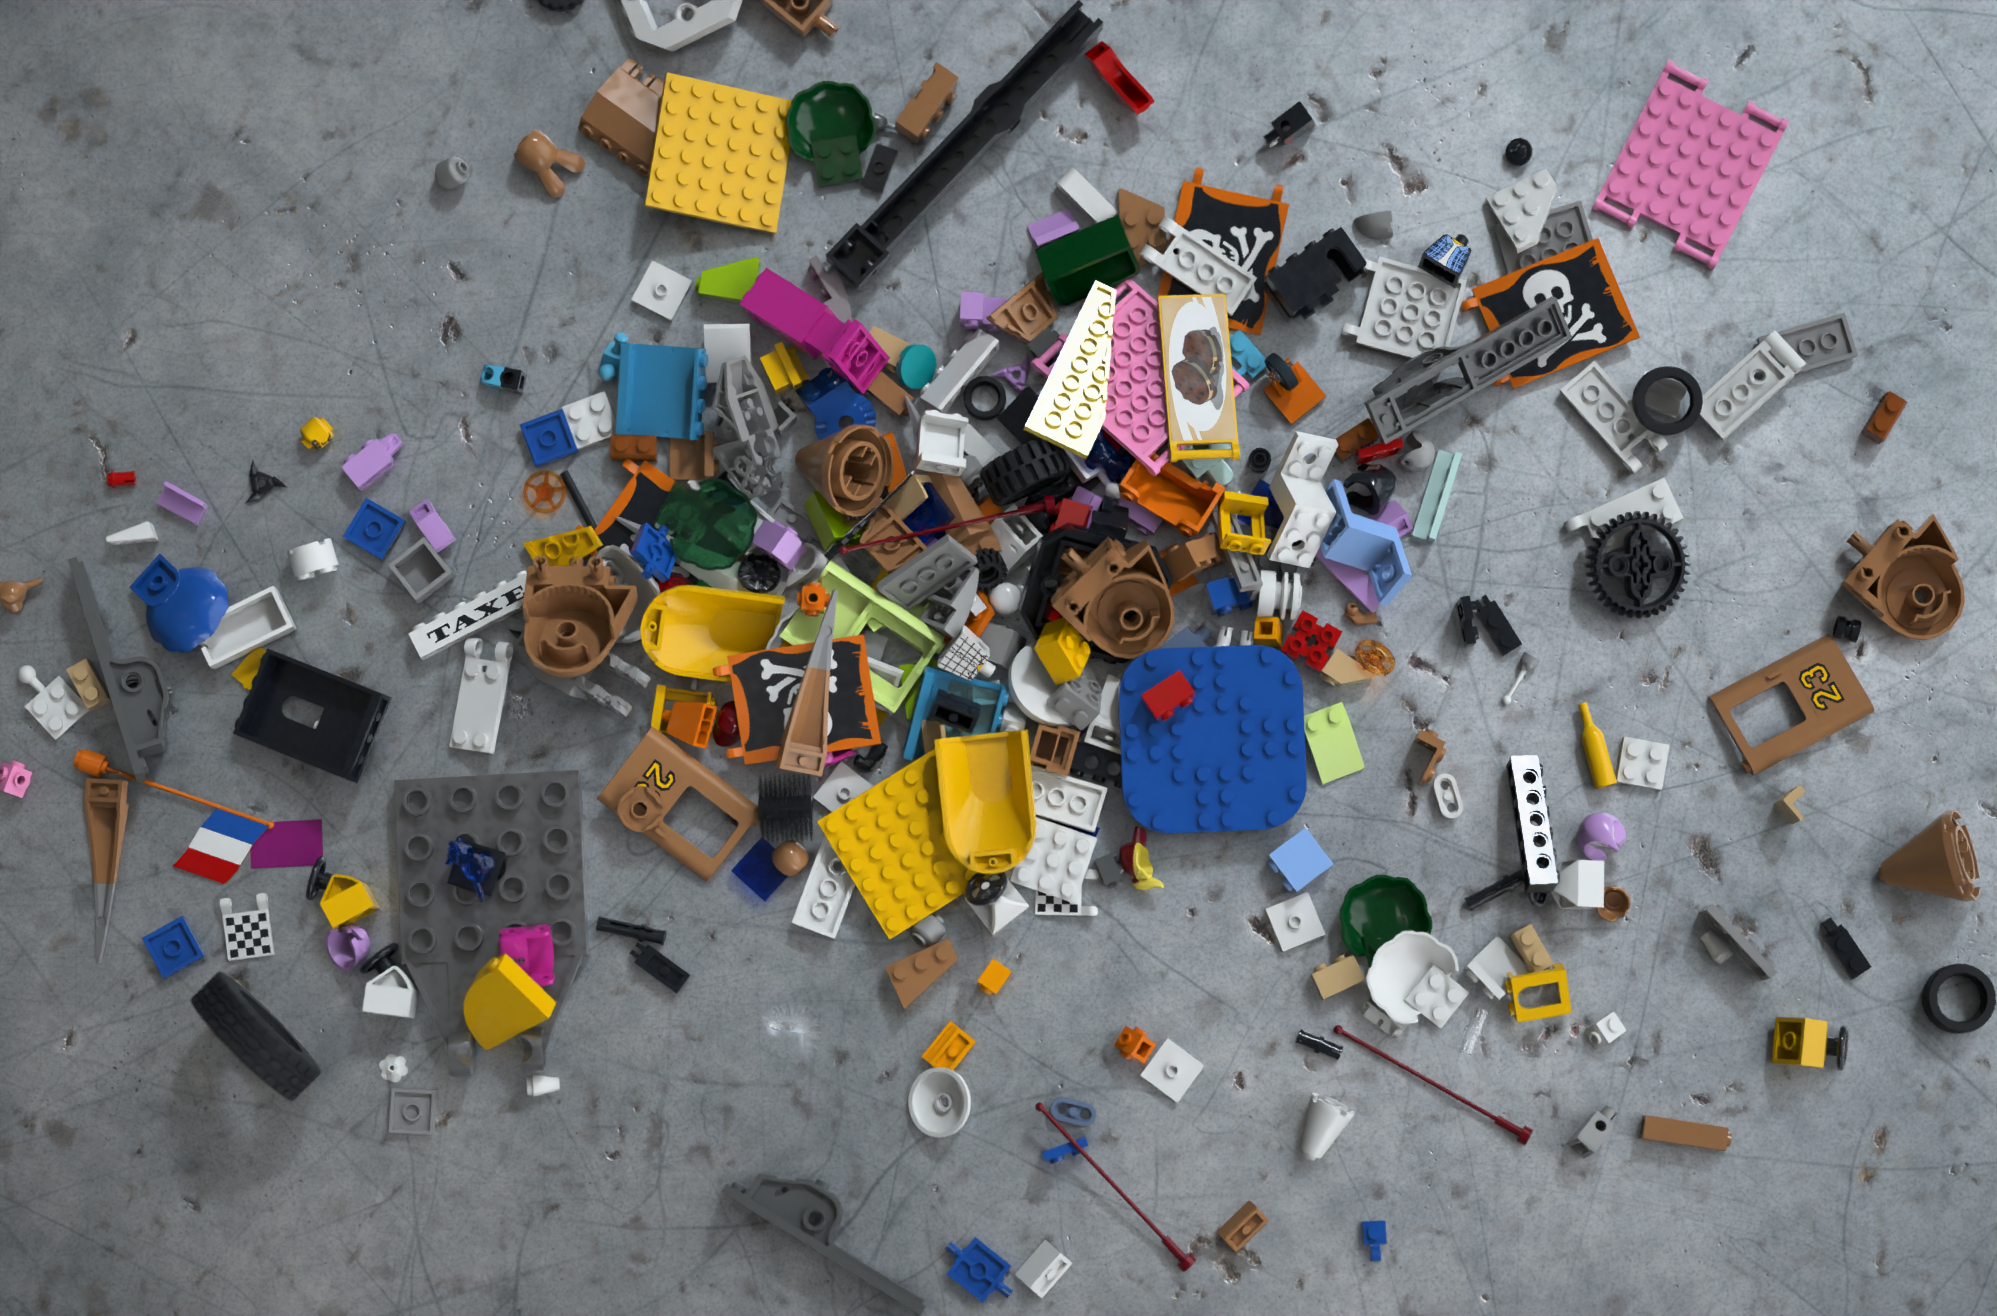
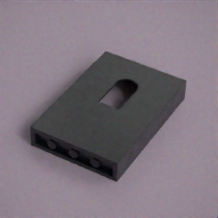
M267 648L266 653L261 658L259 670L252 680L249 695L243 702L240 717L235 722L233 734L346 780L358 783L392 697ZM291 696H296L323 707L324 710L316 729L287 718L282 711L284 701Z

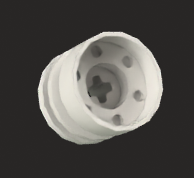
M1260 570L1259 575L1263 585L1257 596L1256 617H1272L1274 609H1279L1280 620H1284L1285 612L1289 610V620L1295 621L1301 606L1302 586L1300 583V573H1293L1292 583H1288V572H1284L1282 581L1277 582L1276 571Z

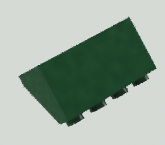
M1115 215L1035 249L1050 291L1056 303L1062 306L1070 305L1088 297L1095 280L1112 287L1134 278L1140 272L1139 263L1119 215Z

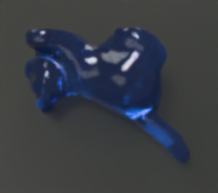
M1100 429L1087 458L1084 459V463L1091 470L1099 466L1104 468L1108 478L1117 484L1121 481L1120 474H1127L1129 471L1132 455H1120L1112 443L1104 437Z
M458 839L457 842L449 841L450 847H448L445 864H458L465 875L473 882L479 901L483 902L485 892L481 882L487 877L489 871L495 867L492 855L486 852L474 853L471 845L463 839Z

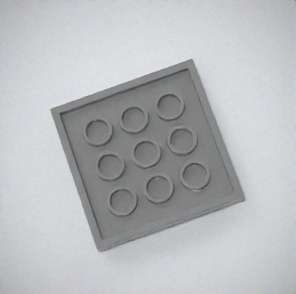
M1581 201L1550 209L1540 233L1538 244L1518 254L1500 224L1493 227L1507 274L1593 240Z

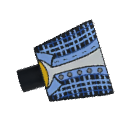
M1444 234L1423 252L1418 267L1455 288L1472 251L1467 246L1469 243L1468 238L1459 234L1454 239Z

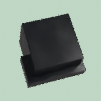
M1104 495L1099 511H1092L1089 528L1125 538L1128 530L1129 508L1112 504L1113 497Z

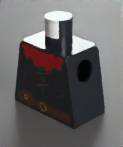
M1299 101L1272 121L1271 125L1274 129L1263 137L1270 147H1273L1281 140L1287 145L1316 125ZM1284 126H1291L1288 131H1282Z

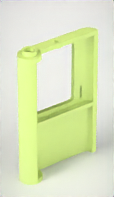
M830 560L816 583H820L821 587H826L825 593L830 594V596L833 589L837 590L833 639L859 635L868 620L874 618L923 652L922 657L900 688L893 686L870 670L874 700L895 713L935 652L940 654L947 644L943 641L945 636ZM816 595L809 596L811 602H816L818 599ZM800 606L784 631L780 634V637L792 645L815 642L824 614L819 613L818 617L806 616L804 612H801Z

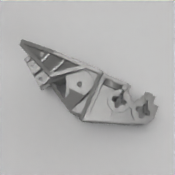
M746 356L722 363L712 410L719 415L715 424L719 445L712 447V450L742 494L749 499L766 495L768 494L767 492L781 489L783 482L786 481L785 477H788L787 472H780L772 467L775 464V460L780 458L779 455H781L774 434V430H777L779 426L765 384ZM769 455V458H767V460H762L761 456ZM769 477H776L773 482L769 481ZM751 484H758V486L755 487V489H751L750 487Z
M523 630L514 645L533 676L539 678L544 685L556 688L569 696L589 700L626 718L632 709L629 703L617 695L615 697L612 696L601 686L588 681L595 668L577 677L562 678L546 674L535 667L527 656ZM610 651L603 661L597 665L604 672L613 674L643 689L646 688L651 680L639 668L635 666L633 668L630 667L619 657L610 653Z

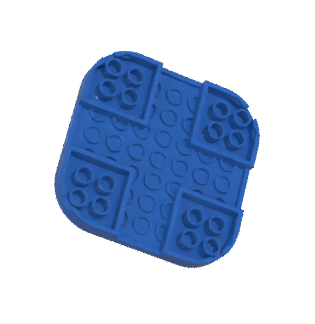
M1263 645L1162 648L1146 652L1129 664L1121 676L1117 696L1120 727L1121 792L1126 809L1139 824L1159 833L1264 830L1286 823L1297 813L1304 801L1307 788L1303 686L1296 666L1285 654L1272 647ZM1180 670L1195 691V697L1192 698L1194 702L1183 709L1181 706L1173 711L1175 714L1165 721L1160 719L1156 722L1142 701L1141 695Z

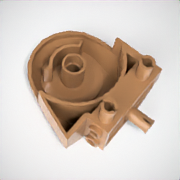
M1934 514L1929 516L1914 533L1912 532L1913 528L1907 522L1896 520L1885 529L1873 545L1855 531L1846 542L1863 556L1840 584L1894 632L1908 639L1924 641L1938 637L1950 630L1961 616L1965 603L1964 587L1954 565L1959 559ZM1915 592L1923 595L1922 603L1915 599Z
M1107 537L1084 560L1072 548L1067 550L1068 555L1064 552L1061 559L1073 571L1063 580L1051 598V603L1088 641L1092 640L1101 649L1113 656L1127 659L1137 658L1146 652L1158 649L1165 642L1174 625V607L1165 578L1147 539L1125 551V547L1117 539L1112 541ZM1127 611H1135L1132 617L1124 616Z
M540 555L533 559L534 566L527 567L522 607L525 618L524 643L527 656L533 665L546 674L562 678L577 677L595 668L611 650L638 601L636 585H616V576H612L610 566H603V559L600 556H597L598 562H596L595 556H592L588 560L589 566H583L584 560L580 557H577L576 564L575 557L570 558L569 566H548L547 557L542 555L541 561Z

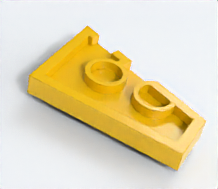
M592 526L523 543L532 560L540 555L542 561V555H544L548 559V566H569V560L572 557H575L576 564L577 557L583 559L603 546Z

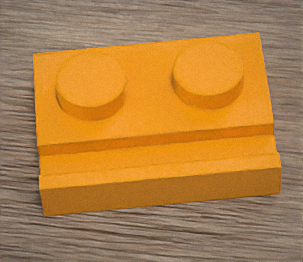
M950 1021L921 1057L934 1068L943 1067L954 1070L976 1041Z

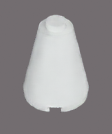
M1312 1093L1300 1145V1150L1303 1151L1302 1155L1313 1161L1316 1158H1322L1355 1113L1354 1111L1347 1112L1349 1107L1325 1096L1324 1100L1319 1099L1318 1093Z

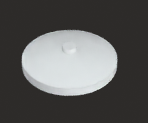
M1037 641L1028 644L1014 657L1008 672V685L1015 703L1023 713L1040 724L1050 727L1073 725L1047 705V699L1062 686V683L1058 685L1054 683L1036 653L1034 647ZM1086 662L1082 671L1083 675L1090 680L1096 681L1090 664Z

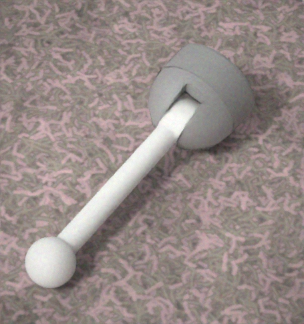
M1526 652L1523 653L1520 659V666L1522 668L1520 674L1508 694L1502 698L1504 704L1511 702V696L1525 672L1533 671L1540 662Z

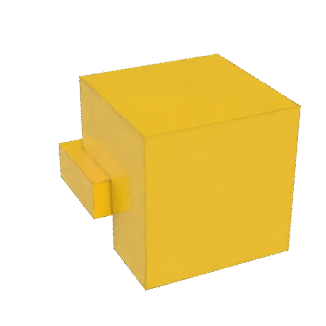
M783 342L774 345L775 351L760 357L761 365L777 397L792 389L795 390L803 386L802 383L809 380L794 346L786 349Z

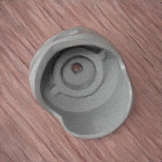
M1414 430L1406 437V443L1413 451L1401 456L1397 461L1409 471L1421 472L1432 464L1435 458V448L1424 434Z

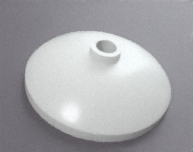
M943 1067L928 1069L916 1078L911 1087L908 1100L909 1112L914 1124L926 1135L932 1137L950 1136L961 1129L968 1118L971 1105L969 1089L963 1078L951 1069Z

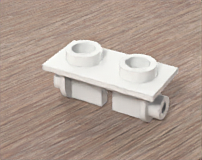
M1371 996L1360 1010L1364 1013L1363 1016L1375 1025L1380 1019L1384 1020L1380 1028L1391 1037L1395 1036L1398 1038L1408 1025L1392 1020L1386 1011L1373 1001Z

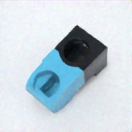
M485 364L480 383L522 395L527 375L522 370Z

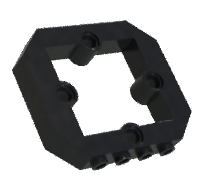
M1066 523L1040 537L1018 606L1035 640L1039 639L1045 624L1052 621L1042 617L1048 597H1053L1062 583L1057 568L1064 546L1092 553L1107 537L1112 541L1117 539L1125 547V551L1140 542L1072 523ZM1150 545L1170 592L1173 578L1157 548ZM1054 579L1057 581V584L1052 588H1048L1045 586L1046 581ZM1128 611L1130 617L1135 614V611ZM1085 640L1091 651L1088 658L1094 659L1095 656L1104 658L1103 661L1109 664H1116L1117 662L1123 664L1131 660L1113 656L1101 649L1092 640Z

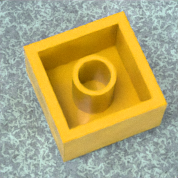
M1064 617L1046 623L1034 647L1056 685L1079 678L1091 653L1088 643L1083 640L1079 631Z

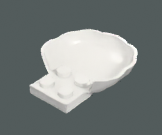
M1403 931L1396 935L1393 940L1384 943L1377 950L1372 966L1366 976L1373 1001L1380 1008L1384 1009L1392 1020L1403 1024L1417 1023L1418 1015L1422 1013L1439 1028H1442L1469 994L1466 989L1450 977L1451 973L1458 972V961L1453 950L1425 932Z

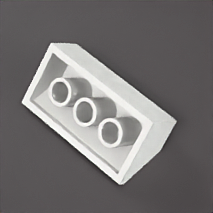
M979 328L975 333L971 331L963 340L965 345L960 350L956 348L950 355L949 359L951 361L946 367L942 365L935 373L936 379L933 383H927L920 391L922 395L920 401L930 410H937L940 413L946 414L965 391L968 383L978 376L998 352L999 340Z

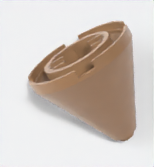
M863 424L851 425L800 449L796 454V467L824 499L841 514L855 517L868 514L883 500L879 497L884 487H890L893 475L892 449L887 438L884 435H880L875 427Z
M1957 810L1942 813L1881 863V867L1878 868L1881 881H1885L1887 885L1965 902L1978 900L1980 887L1974 888L1975 879L1980 878L1977 859L1966 825L1959 826L1956 820L1961 818L1960 813Z

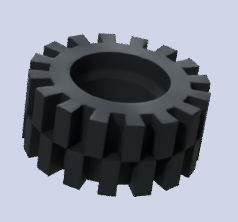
M983 548V552L980 549L976 550L977 564L973 567L979 569L977 589L979 588L980 591H984V588L989 591L991 586L995 588L998 586V582L1003 583V578L1007 577L1006 572H1008V569L999 551H995L993 548H990L989 551L987 548ZM986 567H991L985 572H980L982 569Z

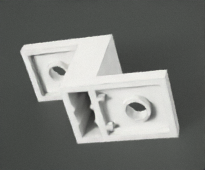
M1295 431L1269 486L1284 516V520L1267 553L1269 560L1310 568L1336 514V510L1321 484L1326 469L1339 445L1336 439ZM1313 453L1310 459L1303 460L1304 456ZM1302 540L1299 545L1292 546L1293 542Z

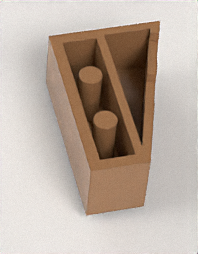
M937 62L932 67L934 69L932 75L927 81L924 80L920 85L922 88L914 98H911L895 123V130L915 144L920 139H926L931 131L929 127L934 121L937 123L942 118L945 106L947 104L950 106L957 97L958 76Z
M1211 532L1201 536L1199 539H1192L1180 547L1177 545L1166 551L1168 555L1162 558L1173 578L1172 584L1219 566L1227 561L1223 549L1220 548L1217 534H1212Z
M948 938L886 966L885 968L904 1010L958 961V958Z

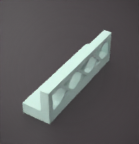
M1438 450L1411 537L1434 543L1462 453L1455 452L1451 454Z

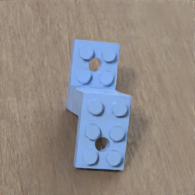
M1334 479L1325 490L1336 510V514L1320 545L1324 558L1368 571L1379 604L1387 606L1412 576L1396 527L1351 513L1342 482Z

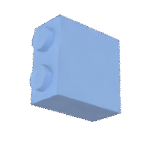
M1306 827L1267 856L1270 859L1267 863L1275 873L1279 871L1284 879L1281 882L1289 892L1293 890L1295 893L1333 865L1332 861Z

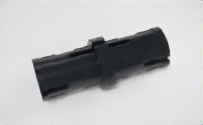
M1300 1029L1298 1034L1307 1039L1305 1040L1297 1036L1295 1043L1314 1049V1052L1317 1054L1321 1052L1339 1060L1340 1054L1332 1051V1049L1342 1053L1343 1046L1325 1040L1324 1036L1320 1035L1318 1037Z

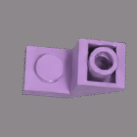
M428 498L409 511L415 523L437 553L456 540Z

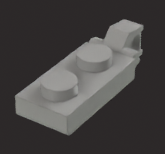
M780 497L768 515L785 527L788 526L798 533L796 536L803 541L811 544L814 540L821 544L809 516Z

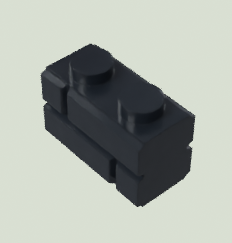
M938 689L928 718L972 734L982 705Z

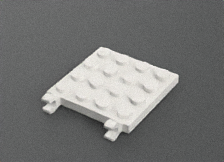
M1380 256L1378 262L1365 259L1367 263L1364 270L1368 273H1374L1361 325L1358 327L1345 323L1341 334L1357 337L1355 343L1357 345L1408 359H1413L1434 348L1449 347L1467 280L1459 279L1457 286L1453 288L1413 265Z

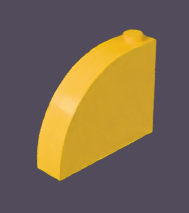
M505 953L498 958L493 957L475 975L465 996L463 1010L469 1030L477 1042L487 1051L549 1019L556 1002Z

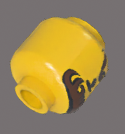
M322 416L320 418L312 417L300 428V434L303 436L300 441L308 449L313 447L316 450H321L333 439L332 431L334 429Z

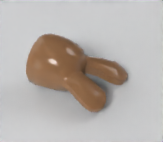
M534 129L520 141L514 153L518 162L540 176L547 192L554 198L564 194L565 185L551 170L550 167L553 163L556 162L574 173L581 172L585 167V161L580 155L559 149L547 135L537 129Z

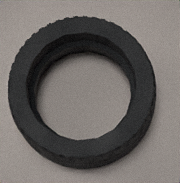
M1672 366L1658 367L1647 372L1636 384L1632 397L1633 410L1638 421L1646 429L1661 435H1674L1687 430L1698 419L1703 404L1702 391L1696 379L1687 371ZM1663 378H1672L1680 381L1687 388L1690 395V405L1687 413L1680 420L1673 423H1662L1655 420L1648 413L1645 406V395L1648 388L1655 381Z
M1952 964L1938 969L1929 977L1923 989L1922 1003L1926 1015L1935 1026L1949 1033L1962 1034L1979 1029L1990 1019L1996 1005V994L1992 982L1980 969L1968 964ZM1952 976H1963L1970 979L1976 984L1980 993L1978 1012L1966 1021H1954L1947 1018L1941 1012L1938 1005L1937 993L1939 987L1946 979Z

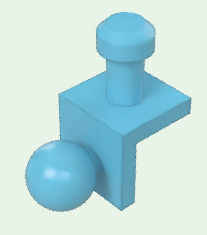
M624 333L615 334V343L610 342L603 352L598 371L600 378L604 381H611L614 377L619 379L621 343H627L628 337Z

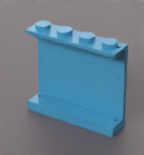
M621 343L615 434L655 435L656 437L700 440L704 432L702 413L705 411L703 391L707 386V379L704 376L705 367L708 364L706 349Z

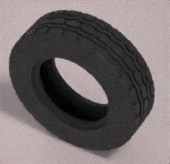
M217 972L191 998L194 1009L216 1036L254 1074L287 1100H295L321 1074L317 1063L290 1031L252 994L225 973Z

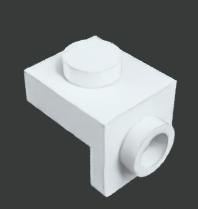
M1614 1011L1584 1030L1590 1043L1593 1044L1596 1050L1627 1031Z

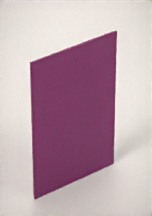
M322 819L274 822V827L272 829L267 828L250 849L251 869L314 866L316 860L323 856Z

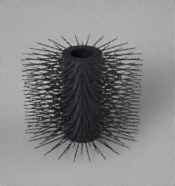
M798 772L799 779L797 778L798 786L796 787L795 774L793 773L794 781L791 782L789 775L786 779L784 773L782 781L784 786L782 789L780 773L778 775V784H776L775 776L773 777V784L771 775L770 779L767 780V776L764 774V790L762 788L761 776H759L760 785L758 789L760 792L758 796L760 797L758 798V813L761 823L760 835L762 843H764L763 835L765 836V832L767 833L768 843L770 840L768 833L771 834L773 840L776 837L778 843L779 827L781 828L782 842L784 841V831L787 839H789L788 832L790 833L792 841L794 827L796 842L798 841L797 834L800 831L803 840V830L805 840L807 841L808 827H810V841H812L813 797L811 795L812 788L809 774H807V783L805 774L804 776L802 775L803 783L801 787V776ZM767 782L769 783V787H768L769 795H768V792H767Z

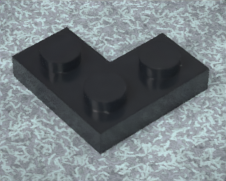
M1469 595L1460 597L1456 602L1465 647L1474 646L1476 640L1479 639L1477 626L1472 624L1474 614H1477L1475 601H1471Z

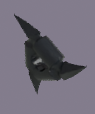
M252 460L249 477H251L250 483L253 493L245 503L262 498L273 486H286L275 476L272 477L269 474L258 472ZM259 480H265V486L258 487Z

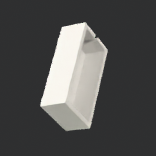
M271 586L228 607L214 634L207 640L199 643V645L202 646L201 650L209 667L215 670L296 631L297 628L278 589L275 586Z

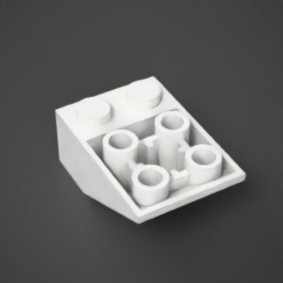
M1013 504L1004 512L1017 510V507ZM1019 514L995 519L990 525L1003 551L1000 555L1008 569V572H1006L1008 576L1035 553L1042 534L1024 515L1019 516ZM986 567L982 569L980 572H985L991 567Z
M1108 674L1101 693L1100 714L1090 723L1084 742L1121 754L1117 698L1118 685L1121 678Z

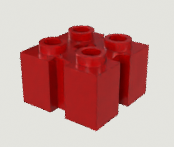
M1302 610L1292 630L1296 631L1295 636L1288 635L1280 652L1293 661H1296L1297 657L1305 660L1304 667L1320 674L1330 656L1325 651L1327 648L1330 650L1334 649L1343 631L1328 623L1323 628L1316 624L1317 617ZM1311 637L1314 638V642H1316L1317 645H1312L1311 647H1308L1306 645L1307 641H1305V639H1310Z

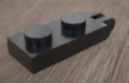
M1484 595L1481 598L1485 606H1482L1478 599L1475 601L1476 608L1478 609L1475 615L1503 657L1521 646L1522 642L1496 601L1490 602L1488 597Z
M637 942L635 946L642 952L640 955L634 950L630 952L636 958L634 963L677 994L691 975L649 944L644 947Z

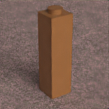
M882 371L879 372L866 390L867 393L899 419L903 415L906 417L909 415L905 395L908 396L912 404L914 403V398Z
M1643 1115L1640 1139L1726 1151V1147H1730L1732 1134L1728 1133L1729 1128Z

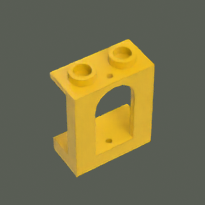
M1224 491L1217 504L1221 549L1247 552L1254 555L1265 554L1271 543V539L1265 538L1264 512L1268 507L1267 497ZM1230 513L1250 516L1252 536L1231 533Z
M657 684L651 726L663 734H668V724L662 721L666 700L702 702L716 706V698H713L712 692L703 693L668 688L665 685Z
M1562 963L1553 964V969L1516 976H1513L1511 972H1507L1508 980H1505L1504 983L1506 993L1510 994L1511 1002H1508V1010L1510 1016H1514L1517 1023L1572 1013L1566 969ZM1555 982L1557 1004L1524 1008L1518 1003V994L1522 989Z

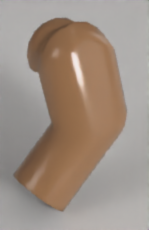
M1351 602L1347 604L1345 614L1355 625L1377 623L1376 612L1363 613L1356 603Z

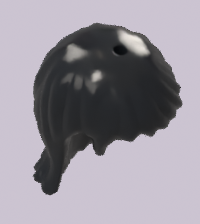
M1066 476L1058 484L1036 489L1028 496L1024 506L1043 502V497L1053 495L1056 506L1059 501H1063V498H1070L1074 495L1076 490L1075 480L1072 476ZM1046 511L1025 515L1040 533L1044 534L1049 533L1052 523H1055L1058 518L1057 514L1047 515Z

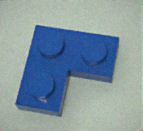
M1086 1137L1075 1140L1084 1151V1147L1089 1146ZM1070 1142L1041 1152L1044 1161L1049 1160L1050 1164L1064 1160L1063 1155L1071 1152L1072 1156L1080 1154Z

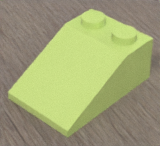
M1342 702L1304 716L1305 742L1322 784L1365 769L1350 720Z

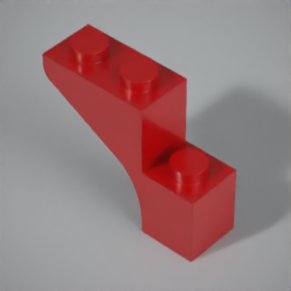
M1101 41L1084 54L1096 75L1107 82L1118 102L1138 115L1145 112L1155 102L1149 92L1123 66L1109 45Z

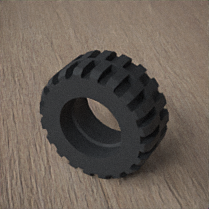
M1039 437L989 462L981 469L980 477L992 502L997 506H1003L1028 497L1038 488L1057 482L1071 471V463L1063 448Z

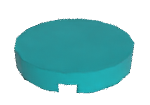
M917 343L908 345L899 355L901 358L896 365L897 377L904 386L911 389H920L932 380L936 370V357L932 349L926 345Z

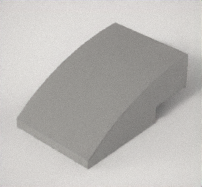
M972 566L930 595L928 599L931 603L919 620L940 634L956 639L968 618L978 586L979 569Z

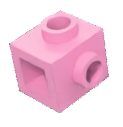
M12 760L11 764L2 761L0 766V790L23 798L25 790L30 784L32 772L24 769L25 764Z

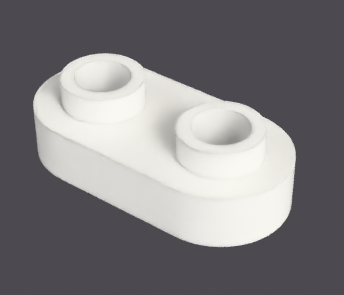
M1440 774L1433 782V790L1442 816L1447 819H1455L1463 811L1459 789L1452 775ZM1441 782L1448 784L1447 790L1441 789ZM1448 804H1453L1455 806V810L1453 812H1449L1447 810Z

